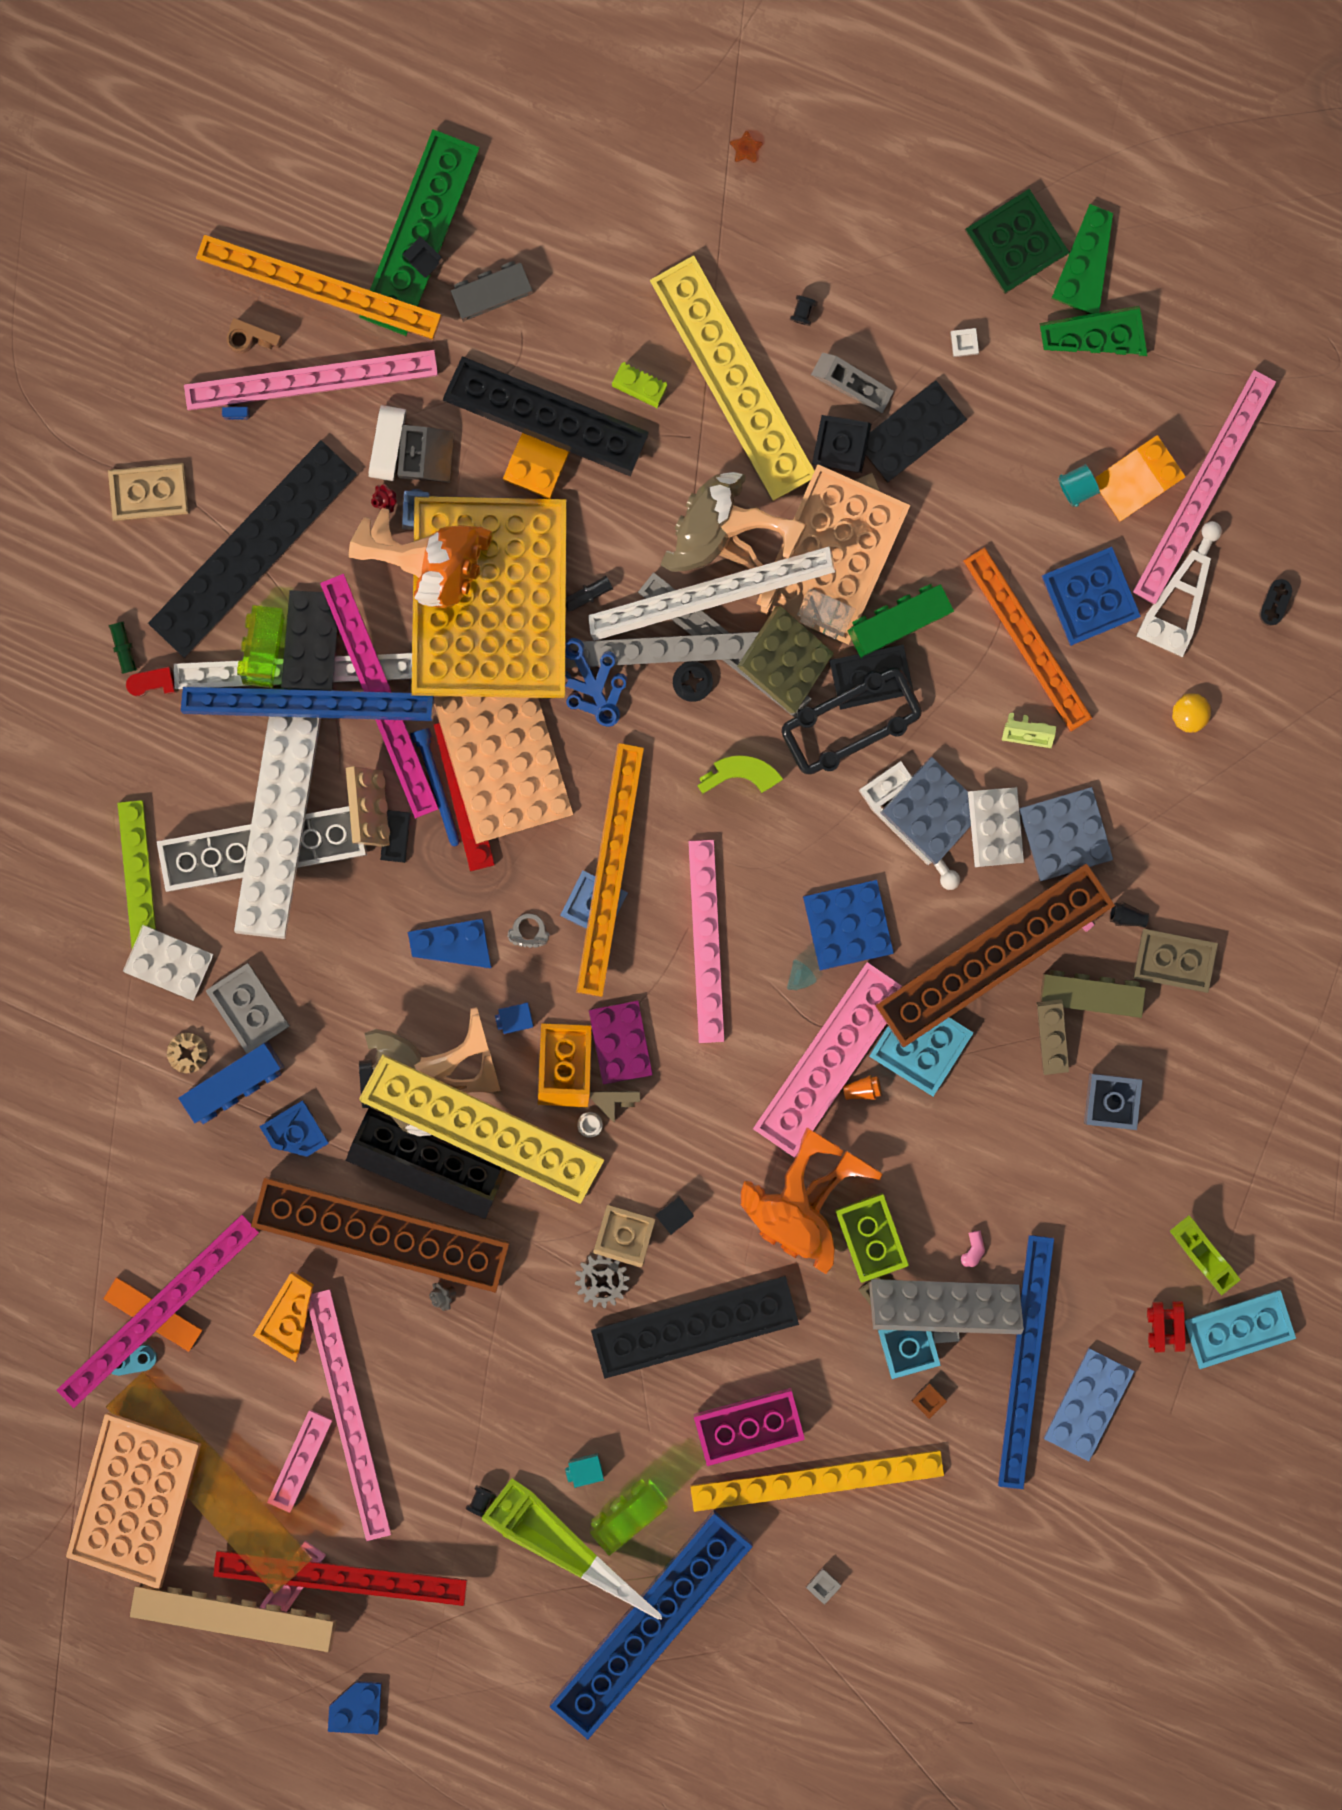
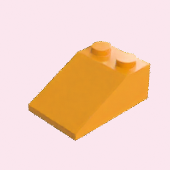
M522 433L504 474L503 481L546 499H551L570 452Z
M1157 435L1095 477L1101 495L1120 522L1183 480L1185 475Z
M541 1023L537 1105L588 1107L590 1095L591 1026Z

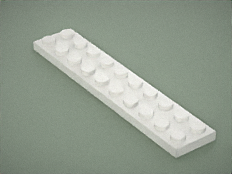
M269 716L234 932L237 934L286 939L321 718Z

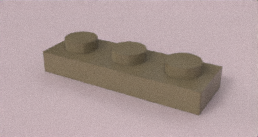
M1062 999L1036 1002L1044 1075L1069 1072Z

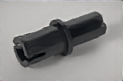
M605 575L588 586L584 584L582 589L567 596V610L573 611L588 602L593 603L595 598L608 591H612L613 587L607 576Z

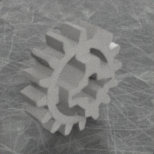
M591 1255L588 1256V1264L580 1263L583 1271H576V1275L581 1277V1279L575 1281V1285H581L582 1287L577 1292L578 1295L585 1293L584 1302L586 1303L590 1299L593 1300V1307H596L598 1302H602L603 1308H606L608 1301L612 1305H616V1297L624 1298L621 1290H628L629 1288L623 1284L624 1281L629 1280V1276L623 1275L627 1267H619L620 1261L615 1260L613 1262L611 1258L603 1259L601 1255H598L596 1260ZM597 1264L608 1265L606 1269L597 1270L595 1267H593ZM615 1272H617L619 1276L618 1287L613 1283L612 1276ZM586 1274L592 1279V1286L589 1290L585 1284ZM604 1274L607 1275L606 1281L608 1285L602 1284L598 1286L596 1275L600 1277L604 1276ZM603 1291L611 1294L607 1297L596 1296L599 1292Z

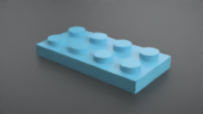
M1281 1290L1185 1320V1327L1199 1369L1296 1339Z

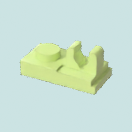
M1010 713L1004 727L1002 740L1052 748L1056 726H1050L1046 723H1028L1027 715L1023 716L1022 722L1015 721L1014 713Z

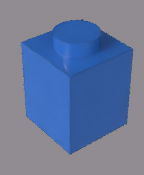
M529 1002L498 1009L499 1014L495 1015L498 1030L503 1029L504 1034L534 1027Z

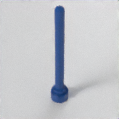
M426 728L410 733L412 742L416 743L417 747H420L449 842L452 846H457L460 840L429 745L431 743L430 738L432 737L430 729Z

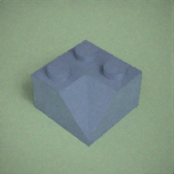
M1089 1073L1084 1124L1137 1130L1142 1079Z

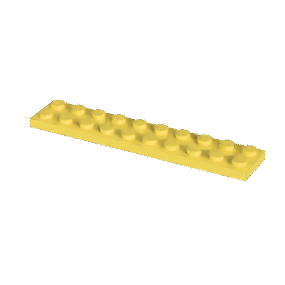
M695 256L652 278L650 283L772 501L811 481L814 474L813 467Z
M384 1054L380 1058L359 1098L362 1103L579 1204L584 1199L604 1162V1159L599 1155Z

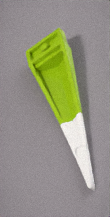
M511 1478L482 1516V1521L503 1534V1537L647 1614L662 1620L661 1614L590 1550L532 1491Z

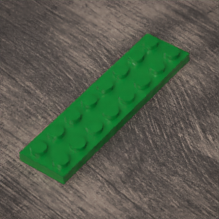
M432 129L370 291L419 307L431 274L424 278L404 258L403 253L420 236L438 254L440 253L480 147ZM361 315L359 316V319L405 337L408 335V331Z

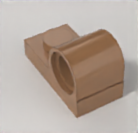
M233 318L227 334V343L234 352L239 354L248 352L255 339L258 340L257 345L272 350L273 346L276 348L280 347L282 342L281 336ZM243 334L246 336V343L240 347L235 346L233 343L235 336Z

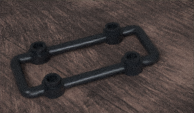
M893 667L881 673L877 671L867 673L864 677V682L814 708L810 706L801 707L798 709L796 717L784 723L781 733L801 772L811 775L822 769L834 771L839 766L840 760L890 734L895 737L902 736L906 732L907 726L920 718L922 709L904 672L899 668ZM895 677L912 712L903 717L900 715L889 717L886 726L836 752L825 750L820 754L818 761L808 765L791 730L800 725L805 728L812 727L816 723L818 716L866 691L880 692L884 688L885 682Z

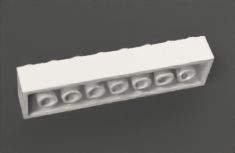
M349 806L306 814L297 868L368 855L366 845L352 843ZM251 824L157 841L166 892L243 878Z

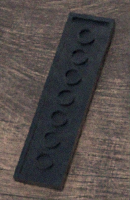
M463 356L443 397V401L630 477L649 435V432Z
M786 1275L594 1328L591 1329L603 1376L606 1379L797 1326L799 1322Z

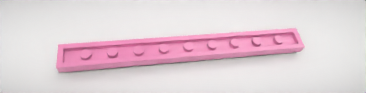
M435 350L186 384L184 385L187 410L191 411L438 376Z
M1255 370L1252 371L1132 593L1152 604H1156L1276 381Z
M331 1289L312 1293L309 1313L366 1541L389 1536L391 1535V1530Z

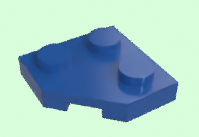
M304 1100L259 1126L274 1149L307 1157L329 1144Z
M356 1681L339 1698L332 1702L329 1706L328 1732L378 1735L382 1682Z

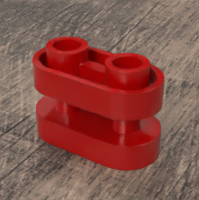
M1172 1301V1309H1164L1163 1302H1152V1307L1147 1308L1148 1323H1152V1333H1148L1149 1348H1153L1154 1353L1165 1352V1345L1173 1344L1174 1352H1185L1183 1301ZM1172 1319L1173 1334L1165 1335L1164 1320Z

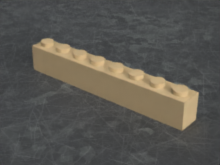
M142 1584V1586H136L134 1589L130 1617L324 1652L332 1650L337 1620H331V1615L316 1613L315 1617L306 1615V1610L291 1608V1612L281 1611V1606L266 1604V1608L256 1606L257 1602L242 1599L241 1603L231 1602L232 1597L217 1595L216 1599L207 1598V1593L192 1591V1595L182 1593V1588L168 1586L167 1590H162Z

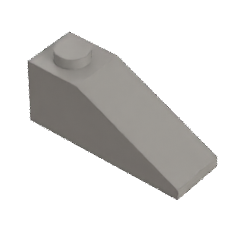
M827 353L821 354L811 374L828 386L879 413H883L894 392L839 357Z

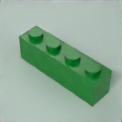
M931 583L919 589L920 594L913 598L908 594L896 600L898 605L889 609L888 605L874 611L876 616L868 620L866 616H863L853 621V627L847 631L860 658L954 612L942 585L933 587Z

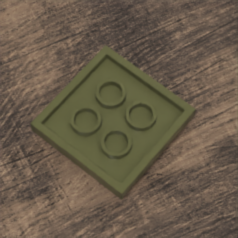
M777 606L737 667L789 713H796L832 657L833 652L785 609Z

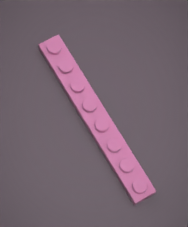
M714 840L689 841L699 1043L724 1042Z

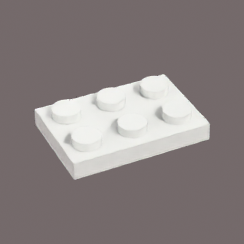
M1017 787L969 791L968 798L975 867L1024 863Z
M142 925L123 972L194 1001L213 954Z

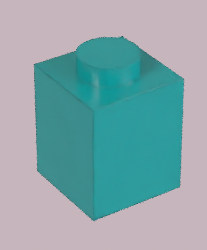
M598 1453L569 1460V1467L565 1468L568 1483L573 1482L574 1488L604 1481Z

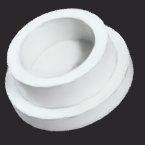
M587 1112L580 1116L577 1127L583 1136L595 1137L601 1132L603 1123L598 1114Z

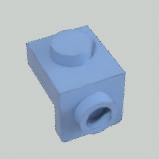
M419 489L404 491L402 529L414 530V497H429V492Z

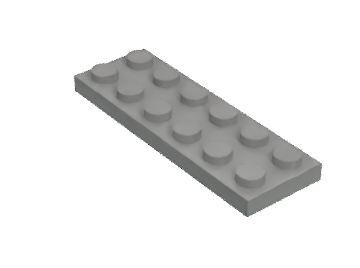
M871 1279L869 1283L873 1329L993 1334H1022L1024 1330L1019 1285Z

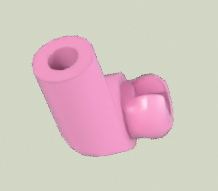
M981 1230L968 1233L971 1248L968 1253L961 1256V1263L965 1267L978 1265L985 1253Z

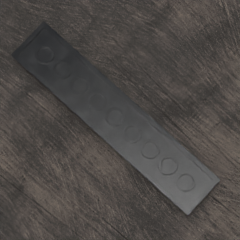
M320 440L147 624L182 657L186 658L348 487L358 474Z

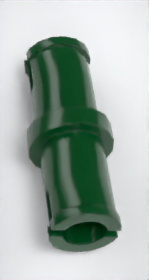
M124 621L108 625L115 646L113 651L117 653L122 674L137 670L131 651L133 645L129 643Z

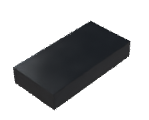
M387 810L390 845L381 847L380 860L406 863L411 819L410 812Z

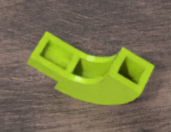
M731 756L713 763L718 773L714 775L710 771L699 778L701 783L697 786L703 795L723 781L739 777L751 781L763 793L781 782L783 778L773 767L762 760L749 756Z
M1189 1215L1170 1230L1177 1243L1221 1296L1241 1280Z

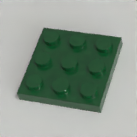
M1030 188L965 229V232L1004 294L1070 253Z

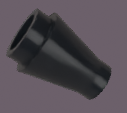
M1122 901L1114 903L1115 906L1110 912V922L1115 923L1116 926H1138L1144 928L1147 926L1149 913L1143 912Z

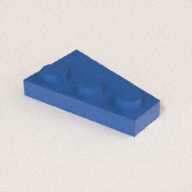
M483 919L408 932L412 957L491 968Z

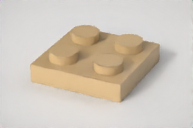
M607 1205L593 1253L642 1267L655 1219Z

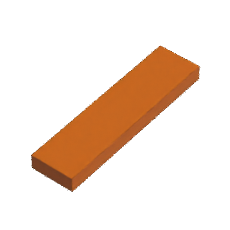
M116 1277L103 1298L131 1317H134L152 1300L151 1297ZM174 1313L156 1330L157 1333L190 1352L203 1329L177 1313Z

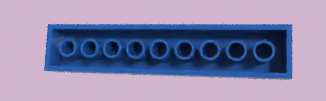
M713 1510L641 1594V1597L661 1614L662 1620L631 1606L550 1701L549 1707L588 1740L753 1547L752 1542Z

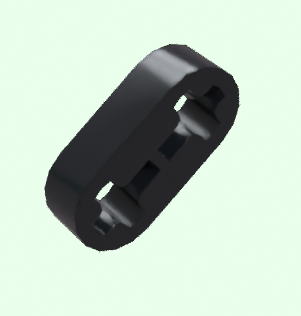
M1278 579L1270 584L1259 612V617L1263 624L1273 626L1282 620L1292 595V586L1288 581ZM1283 584L1287 594L1281 595L1279 601H1276L1277 592L1274 591V587H1279ZM1273 604L1277 606L1274 613L1278 617L1269 621L1267 620L1268 615L1265 614V610L1269 611Z
M372 1060L359 1061L361 1094L373 1073ZM362 1103V1108H373L365 1103Z

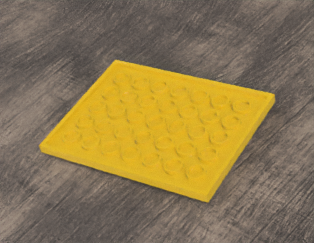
M414 497V542L429 537L440 528L461 525L483 527L492 531V541L488 550H481L480 556L477 559V564L480 565L478 578L472 580L468 594H464L460 602L452 607L438 608L418 603V600L414 597V591L416 590L419 578L413 574L412 695L565 698L566 499Z

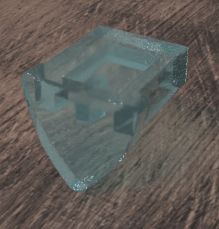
M796 959L793 960L786 986L787 989L797 991L814 984L817 979L813 972L802 962Z

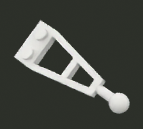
M1210 521L1204 524L1202 527L1203 540L1198 551L1192 550L1162 591L1156 604H1153L1146 613L1136 637L1183 657L1194 633L1211 558L1206 555L1212 542L1218 540L1222 534V528L1217 522ZM1194 560L1202 563L1196 588L1180 581ZM1174 588L1194 596L1186 630L1155 617V614Z
M900 761L860 788L859 792L871 810L917 856L929 865L932 862L880 813L883 810L880 806L893 798L911 779V775ZM942 859L934 865L941 875L940 883L945 889L954 890L959 886V874L954 870H949Z

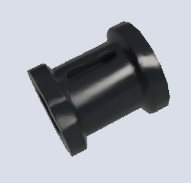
M797 295V304L794 314L790 316V320L798 324L811 326V315L814 306L818 305V301Z
M476 1485L474 1488L476 1492L471 1503L466 1506V1510L482 1517L491 1499L495 1498L496 1494L489 1489Z

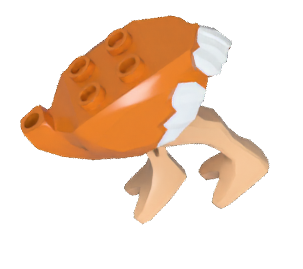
M382 508L372 530L370 527L371 519L365 517L362 519L351 539L349 558L360 560L376 559L400 566L403 571L414 574L419 578L416 590L414 591V597L418 600V603L438 608L452 607L460 602L464 594H468L472 580L478 578L480 565L477 564V559L480 556L481 550H488L492 541V531L476 526H446L440 528L429 537L400 545L393 540L389 530V510Z

